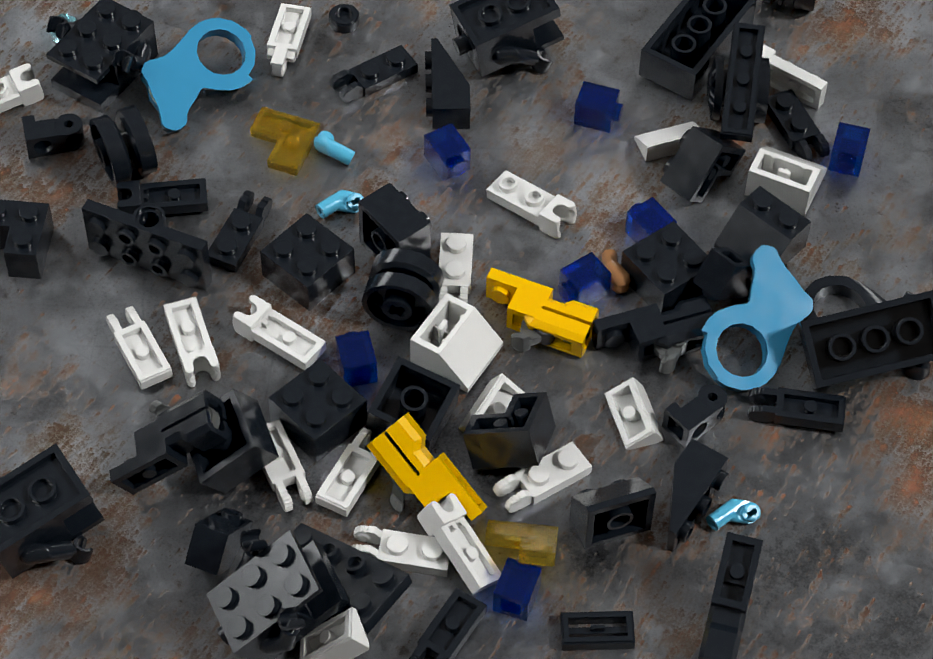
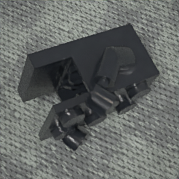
M99 0L81 19L74 22H68L60 16L49 17L46 32L56 33V37L61 40L46 54V57L63 66L51 79L52 88L100 113H103L141 73L144 63L158 55L154 21L143 16L137 10H131L113 0Z
M458 0L449 4L456 38L452 39L455 50L459 56L465 53L468 54L481 77L510 64L518 63L530 65L537 73L545 74L548 72L552 60L546 59L548 54L544 49L564 40V35L553 20L561 16L560 8L555 0Z
M56 443L5 476L0 477V562L12 579L35 564L72 559L78 564L89 562L93 548L84 549L88 540L82 534L105 520L94 504L90 493Z
M260 528L243 530L240 535V544L244 550L242 560L233 574L206 595L221 625L217 628L218 634L227 645H230L234 654L247 659H275L283 652L294 649L295 644L350 603L321 543L313 540L304 548H301L294 532L289 530L268 546L265 539L259 540Z

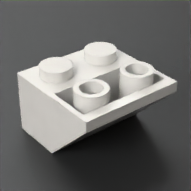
M768 146L759 149L748 171L744 195L749 196L761 186L805 217L826 174L827 167Z
M446 293L410 339V362L460 384V389L468 393L502 348L503 341L474 306Z

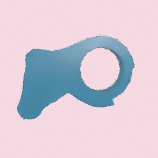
M210 18L201 21L192 27L169 53L144 63L140 78L146 86L150 102L158 111L162 129L166 132L181 131L187 123L189 108L203 88L235 90L244 87L254 80L249 76V73L255 65L256 50L251 40L252 36L245 28L232 20L222 18ZM211 36L225 37L234 42L241 52V68L234 73L225 75L208 70L200 62L197 54L199 42Z
M761 245L750 258L752 280L748 303L737 304L718 310L709 317L701 330L704 336L701 347L704 368L719 386L735 392L759 388L775 375L781 365L792 331L797 323L806 318L813 310V299L802 289L795 277L785 267L777 250L769 245ZM741 327L747 329L760 342L763 354L761 365L753 375L745 377L733 375L723 368L718 360L716 351L717 341L726 328Z

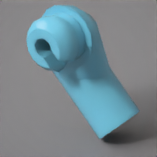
M321 131L314 138V147L318 152L346 165L350 164L355 151L334 141L332 133Z
M340 190L316 204L315 208L323 219L336 211L357 213L359 212L358 201L364 197L360 193Z
M730 499L706 517V521L713 530L717 531L728 522L754 523L760 518L761 510L754 502Z

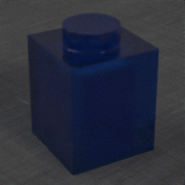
M584 81L575 103L574 124L610 133L614 121L619 122L623 112L624 104L619 103L620 90Z
M839 122L829 162V171L859 177L870 128Z
M452 123L424 135V156L442 181L453 176H460L470 169L471 148Z
M651 197L643 203L633 205L627 211L625 232L637 243L673 221L677 224V221Z
M590 252L560 269L558 292L565 302L575 300L590 305L610 293L612 273L593 252Z
M369 330L352 331L344 335L335 336L336 357L341 377L351 387L378 382L377 360Z
M508 557L494 590L493 611L527 621L541 586L542 568L525 559L516 560Z

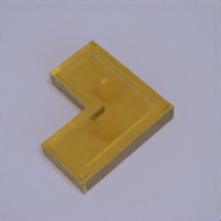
M262 107L250 128V134L252 137L276 143L267 160L268 168L297 176L314 145V138L321 131V124Z
M488 519L485 545L519 549L518 562L521 564L553 567L555 566L559 527Z

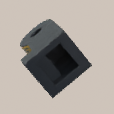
M69 113L63 114L57 119L35 121L34 115L21 117L29 159L75 151L84 144L83 122L78 115Z
M713 384L702 387L698 392V397H695L682 408L676 402L668 406L664 411L662 427L686 448L692 438L697 440L723 419L728 399L727 393L720 386Z

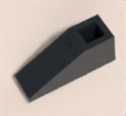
M431 38V51H425V70H431V74H425L426 93H432V98H426V117H432V129H470V84L437 38Z
M693 438L674 464L667 549L672 552L680 541L687 542L695 527L693 522L698 515L701 517L705 516L712 503L711 496L715 490L718 492L723 490L730 476L726 472L729 458Z

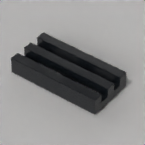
M633 611L560 612L562 651L635 649ZM626 623V626L620 627H605L604 625H591V627L569 628V625Z

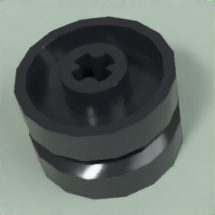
M135 105L117 110L115 122L106 114L90 119V132L98 158L113 186H116L118 182L130 181L132 169L140 176H145L158 170L157 156L144 119Z
M394 248L382 251L375 256L369 280L361 300L365 312L384 326L396 330H418L437 305V299L444 280L442 270L435 261L413 250Z

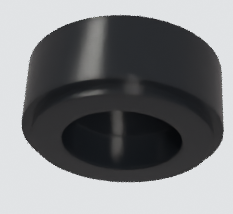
M349 4L336 5L329 12V25L331 29L342 34L355 31L359 26V11Z

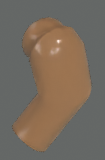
M612 249L605 250L601 255L602 274L608 282L612 283V291L617 294H623L629 290V284L631 283L630 274L618 263L616 251Z

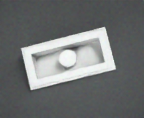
M692 121L635 136L634 140L645 162L675 155L680 148L679 142L683 134L691 129L692 126H700Z
M503 373L499 374L488 382L460 424L459 429L463 432L465 431L472 415L505 413L513 395L525 392Z
M634 377L604 393L627 450L657 444L665 440L643 385Z
M353 607L322 623L300 640V659H354L369 650L367 636L357 610Z

